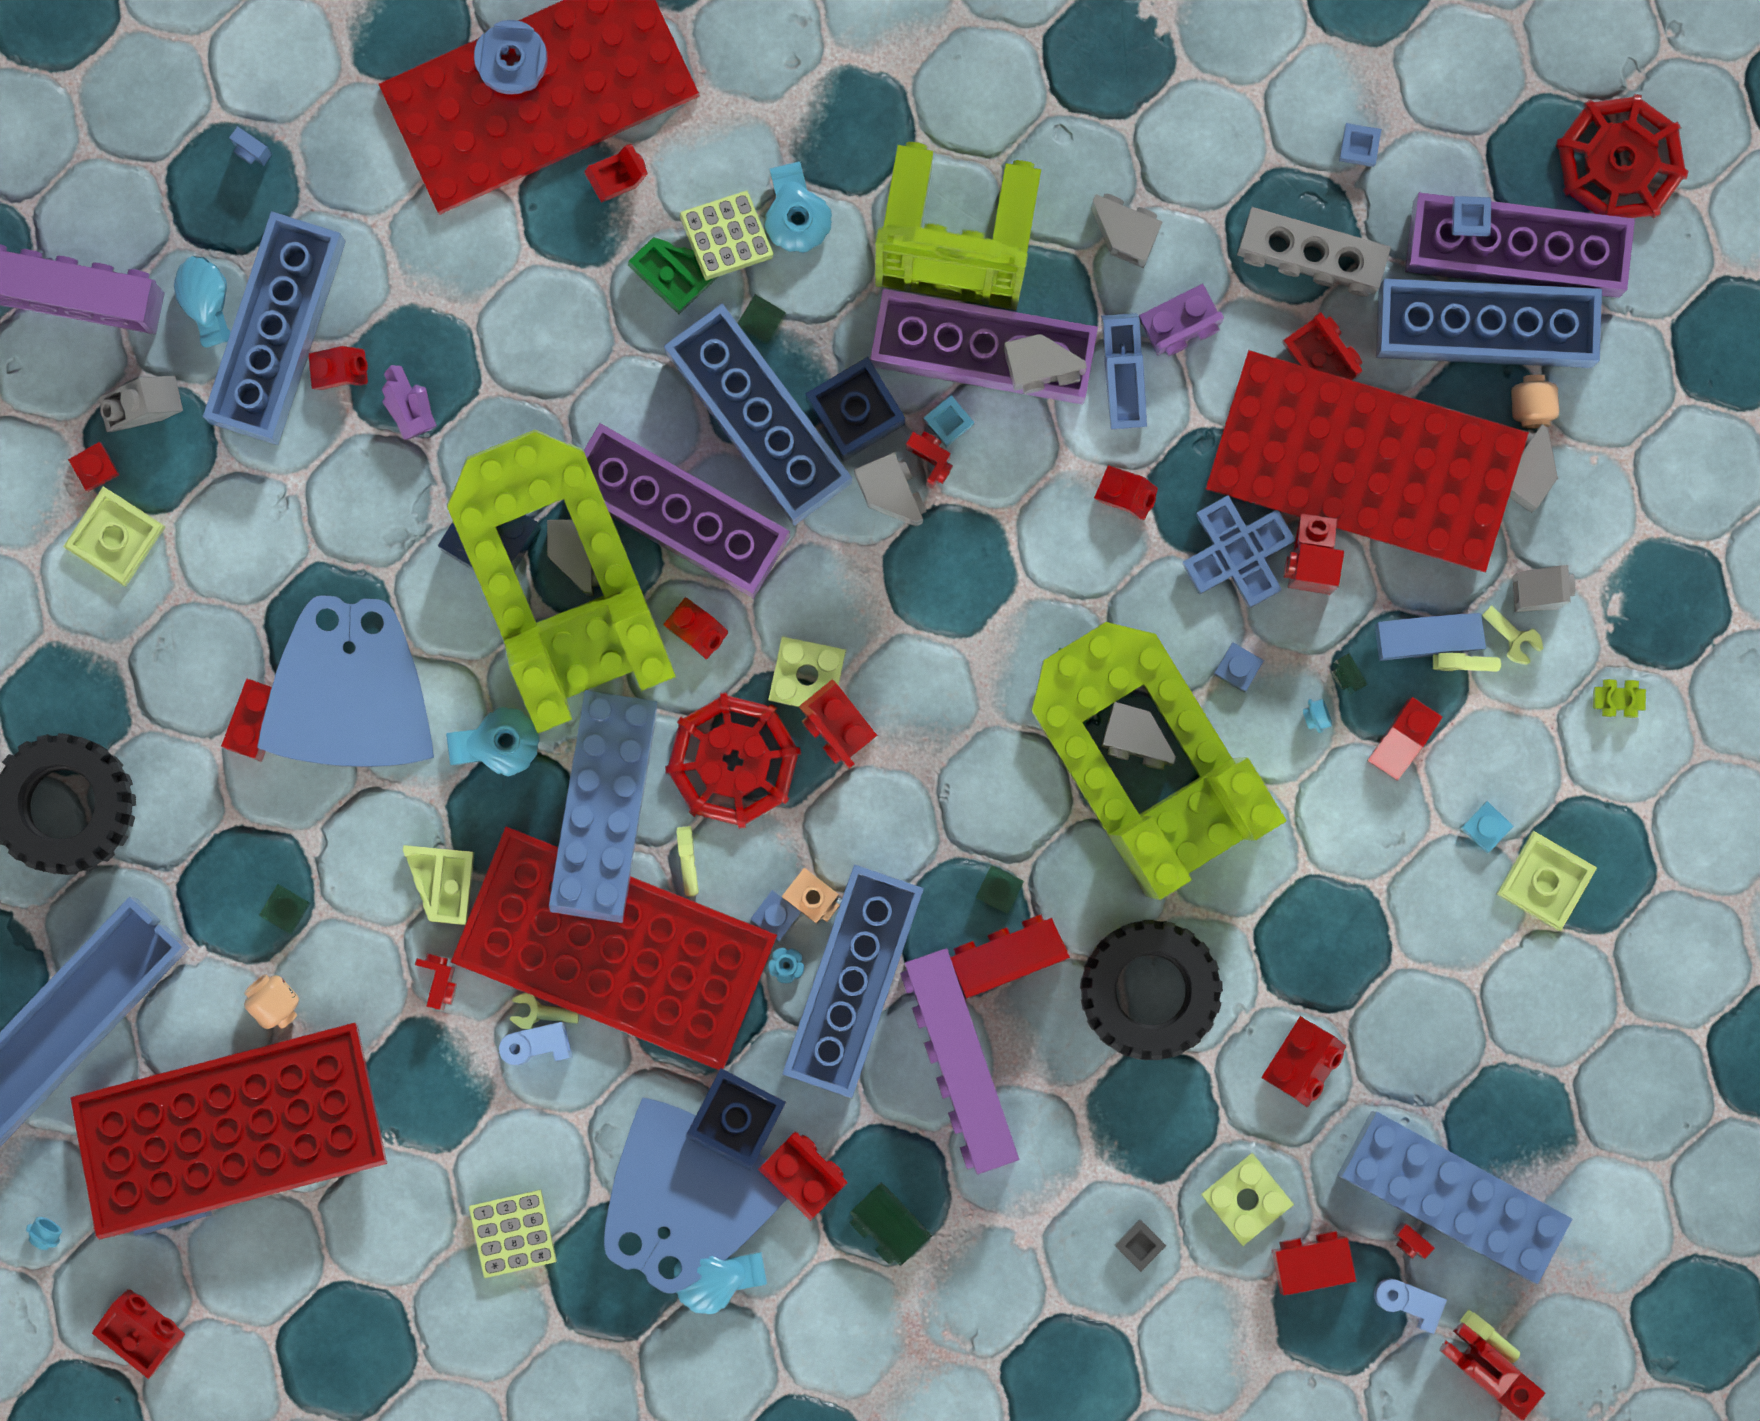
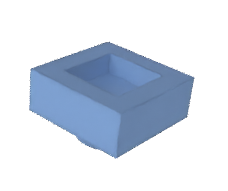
M1346 123L1339 161L1374 167L1376 165L1382 129Z
M238 126L229 137L236 147L233 152L249 164L256 160L264 166L272 156L266 145Z
M1454 196L1452 205V235L1489 236L1491 228V197Z
M1232 642L1213 675L1245 693L1264 660Z
M772 890L750 920L762 929L776 934V939L780 942L799 917L801 911Z

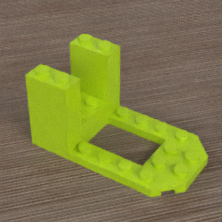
M906 142L905 146L898 145L883 228H878L876 237L875 286L1017 310L1026 267L1041 169L1034 168V163L1023 160H1014L1013 164L1005 163L993 239L991 240L984 238V233L974 230H962V234L947 232V227L932 223H926L924 228H922L934 151L927 150V145L918 142Z
M534 429L466 457L455 488L452 490L447 502V509L502 635L509 668L537 734L572 720L567 698L585 690L594 688L632 671L635 674L641 691L675 678L676 675L584 450ZM564 499L604 596L536 623L496 526Z
M1104 622L1042 661L1031 712L1146 897L1158 900L1163 899L1192 881L1189 873L1240 841H1256L1287 822V819L1248 757H1231L1155 633ZM1143 685L1196 770L1199 778L1143 813L1138 814L1082 722Z

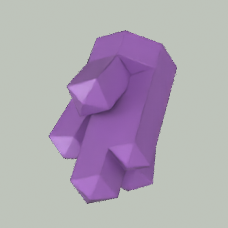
M389 366L384 373L387 382L382 388L385 396L382 402L397 423L403 439L414 438L437 427L431 413L426 387L414 385L411 388L402 366Z

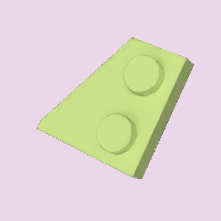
M403 845V853L414 877L413 880L417 891L420 893L423 901V907L430 922L466 925L475 853Z

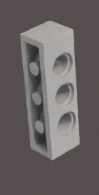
M1251 207L1237 255L1244 257L1243 261L1253 266L1264 267L1265 263L1279 267L1278 271L1282 274L1299 277L1301 273L1314 277L1313 282L1319 285L1333 287L1334 283L1348 287L1347 291L1354 295L1368 297L1369 293L1375 295L1380 288L1391 246ZM1281 237L1287 243V250L1283 252L1272 250L1269 246V239ZM1307 247H1315L1321 252L1322 259L1318 262H1311L1305 258L1303 250ZM1345 256L1352 258L1356 263V270L1353 272L1343 271L1338 264V259Z

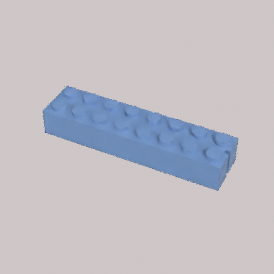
M129 896L0 1032V1147L190 949L167 926L158 924L161 920L138 898Z

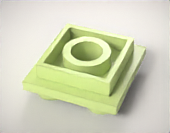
M782 636L768 701L799 707L830 680L833 679L839 685L846 650ZM804 666L815 668L818 672L816 682L809 686L799 683L797 672L800 668Z
M1253 1153L1249 1154L1201 1193L1202 1197L1242 1246L1247 1244L1294 1205ZM1246 1188L1252 1189L1257 1196L1255 1206L1249 1210H1243L1237 1204L1238 1193Z

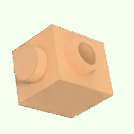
M806 868L802 869L782 895L783 899L816 924L821 919L828 922L840 907V904L835 901L839 894Z

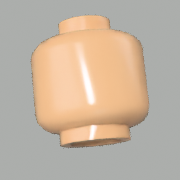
M1545 375L1524 376L1523 383H1519L1512 388V415L1515 421L1522 423V428L1537 429L1542 424L1550 427L1551 421L1558 418V387L1555 383L1545 381Z
M264 974L244 992L247 996L244 1002L245 1009L265 1029L273 1028L276 1025L283 1029L298 1015L294 1009L298 1005L299 997L280 976L274 975L269 977L267 974Z

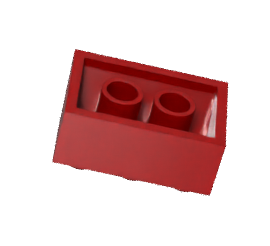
M1042 914L1022 921L1024 929L1010 934L1007 927L987 935L990 942L976 947L974 941L954 948L955 956L950 958L964 999L1070 958L1053 919L1044 920Z

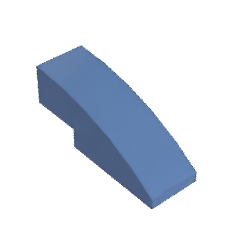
M1137 313L1101 316L1111 430L1147 427L1139 316Z
M1481 613L1383 621L1375 624L1379 661L1486 649Z

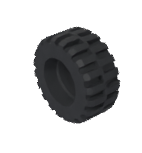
M58 733L56 736L49 734L38 736L37 741L32 743L26 741L19 745V751L14 756L11 754L7 755L2 761L5 767L0 773V844L5 845L9 849L8 854L32 869L63 875H75L80 871H91L98 868L97 864L100 862H108L116 855L114 850L118 845L123 846L128 839V836L125 835L129 826L133 827L135 816L132 815V806H136V795L132 794L130 788L133 782L130 775L124 772L123 764L116 756H113L108 752V749L83 737ZM60 770L73 771L82 775L92 786L95 796V808L88 825L78 835L66 839H55L45 835L35 826L31 816V799L35 788L44 777Z
M1142 920L1124 925L1101 940L1085 963L1080 989L1081 1005L1088 1019L1087 1022L1103 1043L1122 1055L1140 1060H1162L1183 1054V1052L1201 1042L1204 1035L1209 1033L1214 1025V1019L1220 1011L1222 1004L1220 996L1221 992H1223V986L1219 978L1218 970L1220 969L1217 961L1212 958L1209 953L1210 949L1204 942L1197 939L1190 930L1175 925L1176 923ZM1153 955L1165 958L1178 968L1184 979V1002L1178 1013L1162 1024L1145 1025L1138 1023L1125 1014L1118 1002L1116 987L1119 975L1128 963L1138 957Z

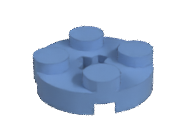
M504 20L494 24L493 28L479 37L474 51L475 65L483 82L493 90L503 94H519L534 89L543 77L547 67L548 57L544 42L539 34L524 22ZM513 48L516 51V55L521 56L519 62H515L514 66H507L506 61L501 60V56L508 54L509 49Z

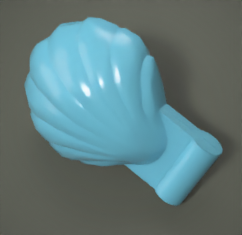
M800 161L769 168L776 199L765 215L767 218L764 224L765 230L776 246H780L788 252H809L813 247L822 244L826 235L830 233L832 223L831 209L826 205V201L807 190Z
M188 257L179 266L174 280L177 302L186 314L197 322L201 335L200 343L203 347L209 348L228 342L231 332L227 328L222 312L227 291L226 279L219 268L205 257Z
M499 707L494 712H490L477 729L446 733L450 765L482 761L495 773L512 776L526 770L538 752L539 733L537 734L532 720L518 709Z
M762 1253L728 1257L724 1261L713 1256H709L708 1259H701V1266L697 1269V1273L702 1276L701 1279L676 1293L680 1302L689 1307L691 1311L715 1314L721 1308L724 1309L736 1290L767 1285ZM680 1261L674 1267V1278L678 1277L681 1273L682 1265Z

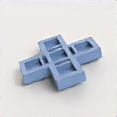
M1226 496L1196 513L1199 522L1213 545L1183 561L1182 565L1199 595L1232 578L1250 609L1282 590L1265 558L1289 546L1296 540L1278 510L1246 526L1230 497Z

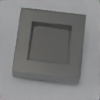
M1141 1219L1114 1244L1140 1272L1167 1246Z

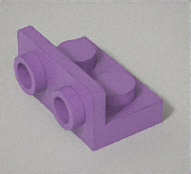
M1202 283L1140 314L1139 319L1157 356L1164 352H1167L1168 356H1172L1188 347L1186 341L1196 336H1199L1200 340H1204L1219 332L1218 325L1222 324L1224 316L1222 312L1217 311Z

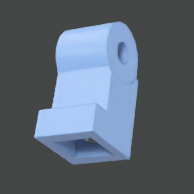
M565 1022L511 1033L505 1036L499 1045L501 1058L510 1065H522L527 1063L533 1056L553 1052L555 1061L573 1058Z
M1392 1278L1383 1279L1374 1289V1298L1378 1306L1386 1311L1395 1312L1401 1310L1420 1318L1417 1328L1432 1334L1435 1333L1447 1299Z

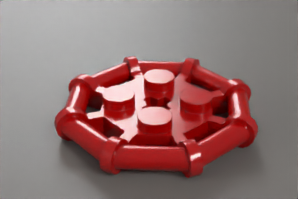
M1634 94L1633 97L1598 102L1589 100L1585 102L1583 110L1563 137L1558 138L1555 147L1559 149L1564 178V194L1566 196L1570 195L1595 214L1624 218L1646 216L1656 218L1661 215L1660 210L1682 180L1687 179L1689 173L1685 169L1679 133L1682 127L1679 122L1674 123L1645 102L1642 99V95ZM1629 112L1628 119L1622 121V123H1607L1603 115ZM1640 115L1658 128L1660 132L1652 134L1636 122L1637 116ZM1593 121L1598 128V132L1589 144L1578 142L1580 136ZM1665 138L1670 164L1662 163L1661 157L1658 155V142ZM1626 150L1630 153L1628 160L1631 162V165H1622L1620 167L1615 163L1616 158L1613 154L1615 151L1621 154ZM1574 152L1582 153L1585 156L1587 175L1578 179ZM1657 172L1666 174L1667 178L1652 196L1647 188L1648 184ZM1593 182L1609 194L1607 204L1583 186ZM1638 193L1643 203L1616 206L1618 196Z
M726 692L720 693L719 698L684 718L680 717L676 723L679 725L669 763L665 766V773L671 776L690 809L689 814L693 817L699 815L738 825L739 829L746 828V824L782 803L786 805L790 799L788 793L798 755H801V748L795 745L776 712L777 707L773 704L767 706L728 696ZM730 711L756 717L759 720L753 728L732 723ZM723 712L724 724L714 728L707 734L702 733L696 728ZM766 724L781 750L769 751L759 734ZM692 734L700 740L695 762L684 763ZM732 750L738 751V757L744 760L743 765L736 766L734 771L728 770V764L723 762L724 755H730ZM782 758L774 787L766 781L772 759ZM697 770L707 789L701 797H699L685 773L686 771ZM762 787L770 793L750 806L743 808L742 798L752 791ZM713 794L735 799L736 810L707 803V801Z

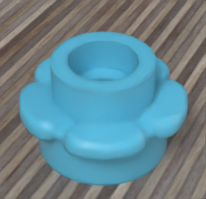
M1309 699V707L1303 709L1307 726L1310 730L1316 728L1318 733H1322L1323 729L1332 726L1327 705L1324 699L1314 702L1312 699Z
M784 947L777 949L773 952L772 960L768 963L770 974L776 976L777 980L784 984L793 982L795 978H800L804 972L802 955L793 948L790 950ZM784 962L790 963V967L788 969H785L783 967Z
M37 1217L33 1224L27 1225L26 1231L30 1236L28 1240L33 1246L41 1250H48L49 1247L54 1248L60 1243L59 1237L62 1229L52 1220Z

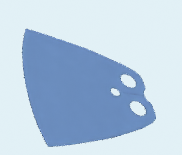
M317 596L306 605L295 624L275 674L260 731L259 749L290 759L338 766H392L434 758L430 728L418 673L401 624L388 603L379 599L364 598L356 604H347L336 596ZM328 608L336 612L339 622L334 630L324 631L318 627L316 615L320 610ZM373 611L381 615L384 625L380 632L369 634L363 630L361 618L365 613ZM347 641L355 644V651L351 654L343 651V644Z
M642 1098L632 1122L614 1178L605 1225V1252L607 1257L620 1267L628 1270L638 1269L643 1272L649 1284L660 1291L676 1293L701 1279L702 1276L697 1272L698 1267L701 1266V1259H708L710 1256H713L723 1261L726 1260L778 1210L787 1198L758 1170L767 1160L759 1154L753 1168L749 1171L685 1137L696 1115L667 1103ZM660 1227H668L671 1232L670 1237L660 1239L657 1233ZM628 1232L637 1234L642 1241L641 1250L637 1254L630 1256L623 1254L618 1247L620 1237ZM666 1256L676 1257L682 1265L681 1273L674 1279L663 1278L658 1271L659 1262Z

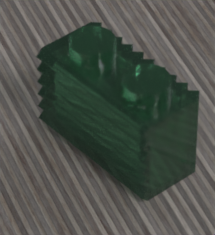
M882 1181L849 1211L854 1217L849 1223L864 1239L870 1234L879 1243L875 1251L889 1265L894 1261L899 1266L903 1265L932 1237V1234Z

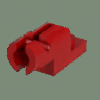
M1462 1322L1453 1332L1468 1345L1465 1352L1459 1351L1447 1340L1443 1342L1439 1351L1519 1420L1524 1421L1546 1393Z

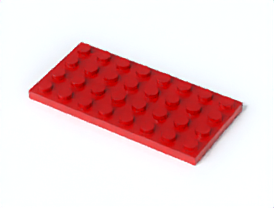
M562 0L518 20L528 24L539 34L545 44L548 57L545 73L539 80L538 85L532 90L519 94H503L493 90L483 82L474 61V51L478 39L379 83L378 85L438 214L441 215L700 97L699 91L656 0ZM513 48L509 49L508 54L501 56V60L506 61L507 66H514V63L519 62L521 56L516 55V51Z
M1248 350L1206 490L1272 510H1278L1279 512L1299 518L1301 514L1337 519L1336 529L1486 573L1529 432Z
M505 827L451 963L717 1070H720V1068L724 1069L777 935L631 876L623 923L550 912L549 902L559 847Z
M356 1022L70 1097L95 1235L99 1240L387 1164L361 1037Z

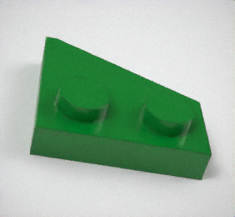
M653 237L628 261V266L678 315L718 278L715 277L705 281L693 250L685 247H675L670 242Z

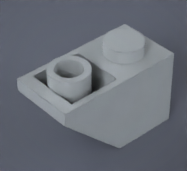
M1096 194L1091 210L1110 255L1144 268L1161 228L1162 221L1156 219L1157 214L1148 209L1138 207L1137 210H1133L1123 206L1124 201L1114 195L1104 194L1102 197Z
M1042 334L1005 342L1004 345L1014 391L1023 389L1024 394L1034 393L1045 389L1044 384L1058 381L1059 385H1068L1080 381V375L1086 373L1087 366L1085 360Z
M175 376L140 377L99 397L100 411L104 419L106 432H115L162 421L183 411Z
M1543 424L1535 432L1531 429L1527 431L1529 434L1509 498L1531 513L1538 508L1558 479L1549 429Z
M892 453L854 469L855 478L868 508L913 526L923 523L921 514L926 512V508L919 492L912 494L907 481L911 480L912 476L904 459L898 461L895 453Z
M547 520L548 558L587 596H594V587H600L573 520Z
M1568 565L1520 571L1512 576L1515 612L1558 610L1571 602L1570 596H1575L1574 574H1569Z
M1117 702L1113 703L1101 747L1108 749L1107 755L1123 760H1128L1129 755L1143 758L1142 765L1163 770L1165 765L1172 766L1175 761V755L1152 714L1139 708Z

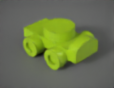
M1604 679L1603 687H1594L1593 709H1602L1603 717H1616V711L1624 710V717L1638 718V711H1646V689H1640L1639 681L1625 680L1624 688H1617V680Z

